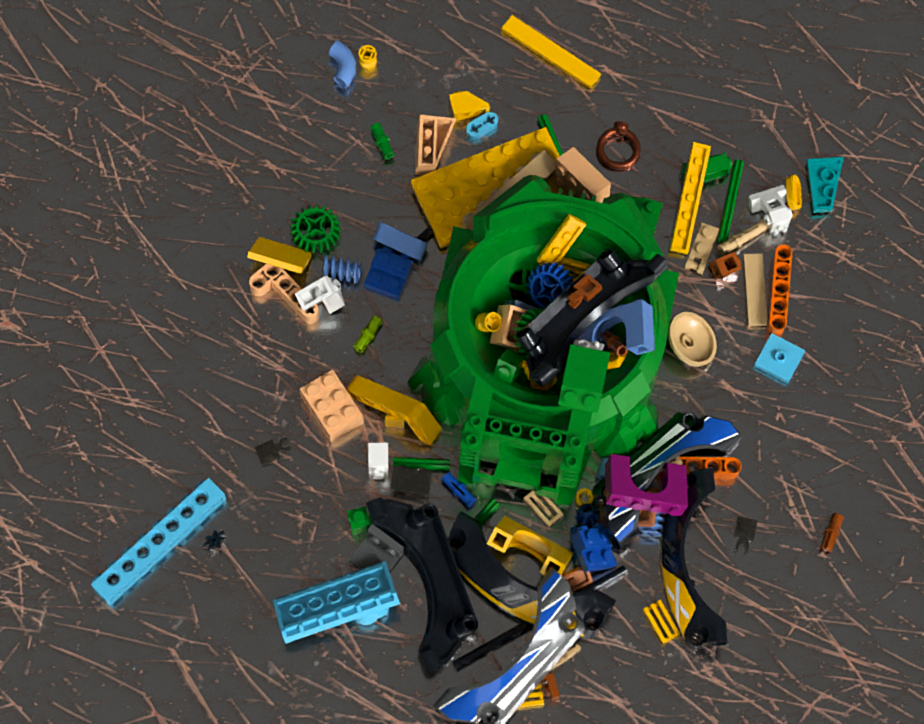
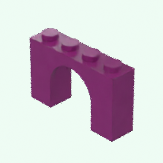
M611 454L605 463L606 504L615 507H627L634 510L682 516L688 507L686 466L667 463L661 472L662 491L659 493H647L640 490L631 479L630 457Z

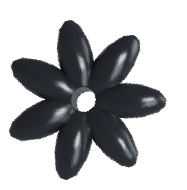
M214 530L212 536L208 535L205 537L207 542L203 544V547H208L209 552L214 547L220 549L221 542L227 540L225 537H222L225 532L221 531L218 533Z

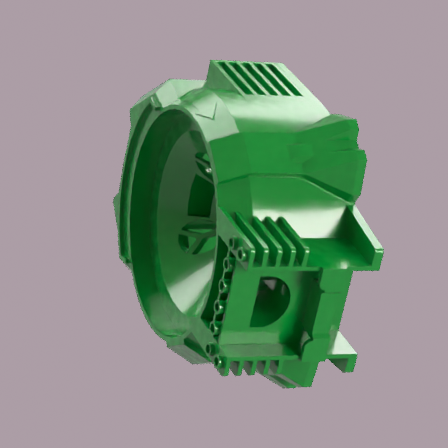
M528 175L474 215L473 230L453 227L442 278L435 296L430 354L421 358L408 380V386L411 393L421 396L422 403L429 409L439 424L448 427L457 424L462 425L458 481L460 483L475 488L477 483L491 486L500 483L533 490L538 496L552 498L555 505L571 507L592 452H595L601 459L604 457L609 458L611 454L629 456L638 448L641 442H645L659 429L656 405L649 397L652 393L666 346L679 273L665 270L652 284L634 292L611 307L615 308L620 304H629L637 299L644 300L653 306L654 351L636 355L628 350L627 356L620 367L607 370L598 413L558 405L567 359L563 363L562 370L544 387L534 383L532 379H527L524 368H521L520 373L512 383L494 376L498 360L507 349L490 344L492 332L479 331L475 326V319L480 313H497L498 305H504L505 300L514 301L510 290L522 292L530 305L535 306V301H530L532 296L527 293L526 283L530 282L527 278L531 275L532 270L540 265L537 262V257L568 214L581 219L586 223V226L564 257L592 264L603 251L609 248H613L619 258L625 262L629 260H651L656 254L664 256L635 201L629 195L616 193L604 198L603 202L600 203L595 202V195L592 196L591 201L585 200V193H582L581 199L573 197L574 191L571 190L568 196L562 195L563 189L559 188L558 194L551 193V186L543 178L537 175ZM522 271V285L510 283L511 277L515 273ZM618 323L612 326L609 331L619 336L622 343L627 346L625 324ZM603 341V351L613 352L608 349L607 344ZM482 461L497 464L494 476L480 473ZM541 473L558 477L556 489L540 487Z

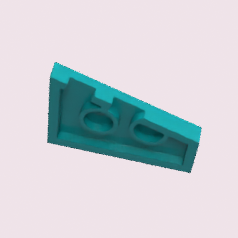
M844 157L807 159L806 165L813 213L832 212Z

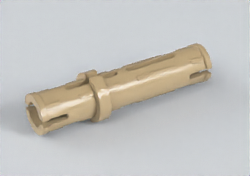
M761 219L739 234H733L730 236V239L717 245L719 253L724 256L734 249L741 248L742 244L768 230L769 225H766L764 219Z

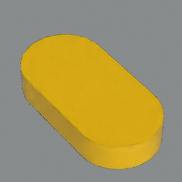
M795 174L786 177L787 203L792 211L798 210L802 206L801 183Z

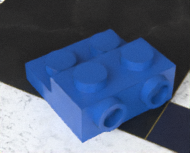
M383 247V249L378 248L364 286L399 299L413 268L411 257L406 254H400V256L393 254V250L387 247Z
M601 523L592 526L591 529H588L587 526L577 528V532L570 536L583 573L611 569L617 566L611 550L613 545L608 539L610 534L606 530V526L603 527Z

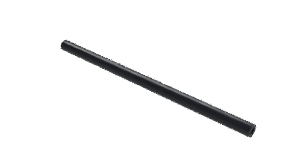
M623 565L577 592L592 589L600 590L627 575L628 571ZM523 621L454 660L452 663L456 670H459L530 630L534 625Z

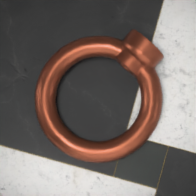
M614 122V128L606 130L597 142V153L600 160L606 166L613 169L629 168L636 163L640 156L641 145L639 139L632 131L628 130L629 124L626 122ZM615 135L629 138L633 144L632 156L624 162H615L609 159L604 151V144L609 137Z

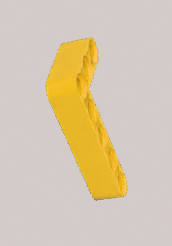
M355 375L346 388L352 399L406 421L416 436L427 445H432L442 430L429 409L422 402L359 375Z

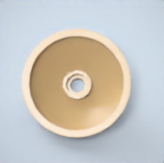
M682 312L673 317L668 327V339L677 357L686 364L695 367L704 366L711 362L716 354L717 343L710 325L702 317L692 312Z

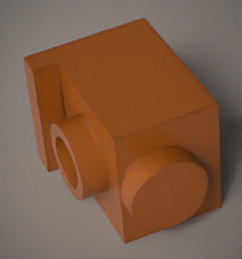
M735 251L708 262L715 280L742 269L740 258L736 255Z

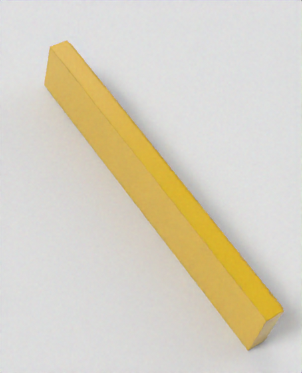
M513 15L501 28L502 32L589 89L592 88L601 76L600 72Z
M696 142L691 144L669 247L671 252L688 255L711 149L709 145Z

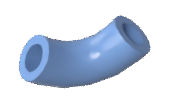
M337 40L332 45L328 54L338 64V70L333 76V80L340 87L347 89L356 74V61L352 51L341 41Z

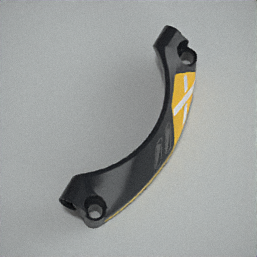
M710 468L692 471L687 475V485L689 487L687 490L688 507L682 516L665 514L664 528L662 529L660 564L666 598L672 616L687 647L695 651L707 646L708 643L711 646L728 644L726 621L715 613L697 593L689 577L684 555L685 536L691 517L699 505L715 491L714 470ZM698 636L701 642L694 643L691 637Z
M461 511L454 521L448 536L450 546L457 548L452 549L461 576L495 606L524 622L534 625L538 610L537 587L521 581L506 570L491 552L485 540L481 522ZM598 589L572 593L576 605L573 614L585 626L580 638L593 639L597 636L599 628L603 624L606 615L608 616L616 600ZM573 622L570 625V629L575 628L577 622ZM587 625H592L594 629L587 627Z

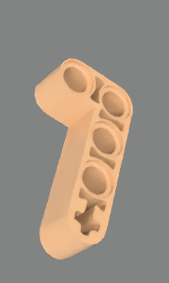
M266 264L250 277L249 284L253 295L262 296L273 288L304 322L313 324L319 319L317 304L303 311L299 302L293 301L296 298L295 293L302 290V288L283 268ZM270 271L277 272V274L273 276L269 275L268 273ZM256 283L263 284L261 287L254 286V284ZM283 284L290 285L287 289L281 288Z

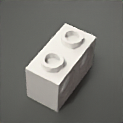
M368 443L369 477H373V479L379 480L389 477L388 443Z

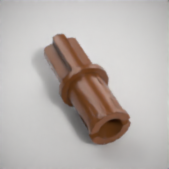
M609 330L601 333L602 340L607 344L609 350L614 351L621 357L628 353L627 346L622 343L619 336L614 335Z
M833 513L829 526L825 529L826 534L821 545L824 551L831 552L836 538L840 536L839 530L844 520V516L841 514Z

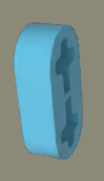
M487 112L469 122L466 126L467 137L477 140L495 130L498 126L497 115L493 112ZM487 119L493 120V124L487 123ZM471 128L478 129V132H471Z

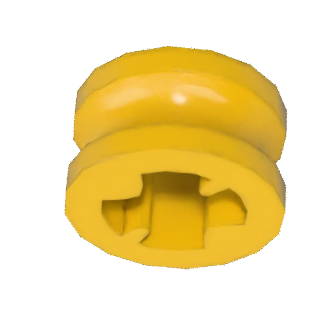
M586 488L580 489L575 499L577 505L592 504V491ZM582 494H586V497L590 498V500L587 499V502H583V499L579 498V496L582 497Z

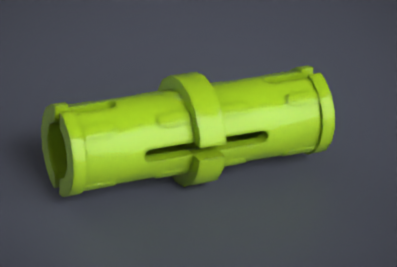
M373 315L367 326L362 328L360 337L353 345L356 351L363 353L370 341L374 340L375 333L383 323L382 319Z

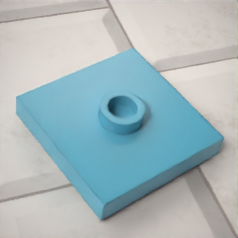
M771 333L754 367L788 384L806 350Z

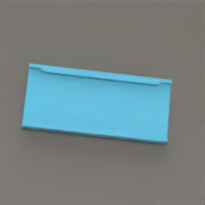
M386 561L272 600L285 643L400 604Z

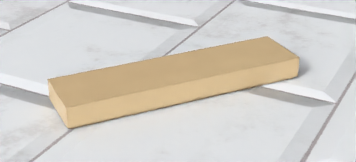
M744 254L748 327L767 326L763 254Z

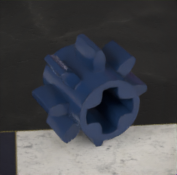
M584 504L580 506L579 510H576L577 524L581 523L582 526L591 528L596 525V522H600L599 509H594L593 505Z

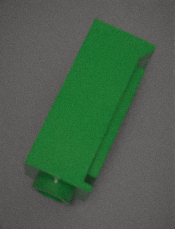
M725 151L722 155L709 156L704 182L729 175L732 161L730 157H727ZM683 162L681 167L683 178L687 168V163Z

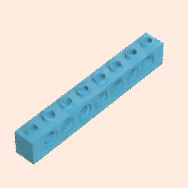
M209 478L205 481H200L195 487L196 490L191 494H186L177 507L170 508L165 518L156 521L152 525V529L147 534L143 533L133 547L129 546L122 553L123 556L117 561L113 560L103 574L99 573L94 577L91 586L108 606L226 500L225 494ZM200 497L207 499L203 504H199L196 501ZM186 510L192 511L189 517L182 516V513ZM172 523L178 525L175 530L167 529V527ZM155 537L163 538L159 544L153 543V539ZM141 550L148 551L145 557L138 556ZM126 564H133L131 570L126 571L123 569ZM111 577H118V581L115 584H109L108 581Z

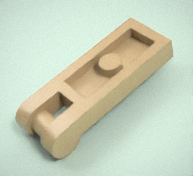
M705 223L701 224L684 269L689 271L692 269L700 275L703 274L719 228ZM694 259H695V260H697V261H700L701 263L698 264V263H695V262H693V261H694Z

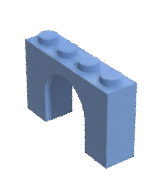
M641 299L634 300L629 304L617 305L615 308L608 309L600 315L577 339L587 340L588 342L599 341V343L603 344L601 333H604L618 323H624L628 350L636 355L654 351L653 306Z

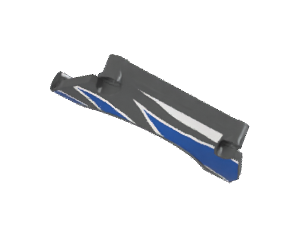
M551 567L537 584L538 610L536 621L523 650L508 667L494 677L472 686L448 688L433 705L451 721L478 724L481 720L486 724H505L580 635L583 634L585 629L584 623L573 614L576 605L570 584L554 568ZM573 622H577L575 628L570 629V625ZM497 714V719L491 722L492 716Z

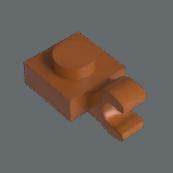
M587 274L574 285L575 292L568 297L570 301L568 305L575 309L583 298L588 302L602 290V285Z

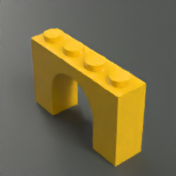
M504 516L496 525L487 542L488 545L503 553L509 547H516L529 552L542 562L543 567L539 573L543 575L551 567L562 575L574 554L570 550L507 516Z

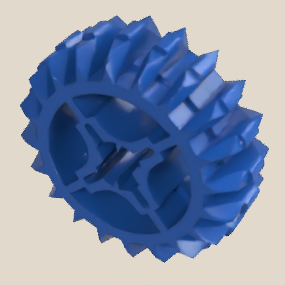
M546 262L532 270L531 275L527 278L530 282L526 286L530 288L527 293L531 294L530 301H535V307L540 306V309H544L573 282L574 276L569 275L570 270H564V265L558 266L557 262Z

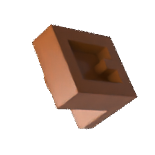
M548 673L539 684H547L544 685L546 697L550 696L551 702L559 700L560 694L554 673Z

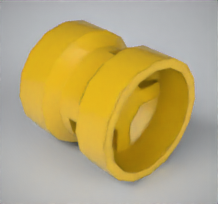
M371 45L362 46L358 53L359 65L363 69H372L377 64L376 49Z
M495 312L480 313L475 319V326L481 332H496L502 325L500 315Z

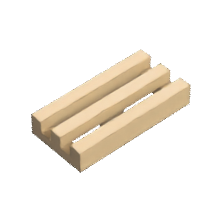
M532 490L523 497V500L541 521L550 528L564 514L549 498L540 496L556 513L554 517ZM530 497L537 503V505H538V506L545 512V514L551 519L550 521H549V520L544 516V514L536 507V505L529 499Z

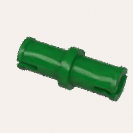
M381 123L373 124L370 129L376 139V146L380 148L385 160L393 158L395 153L389 143V137L385 135Z

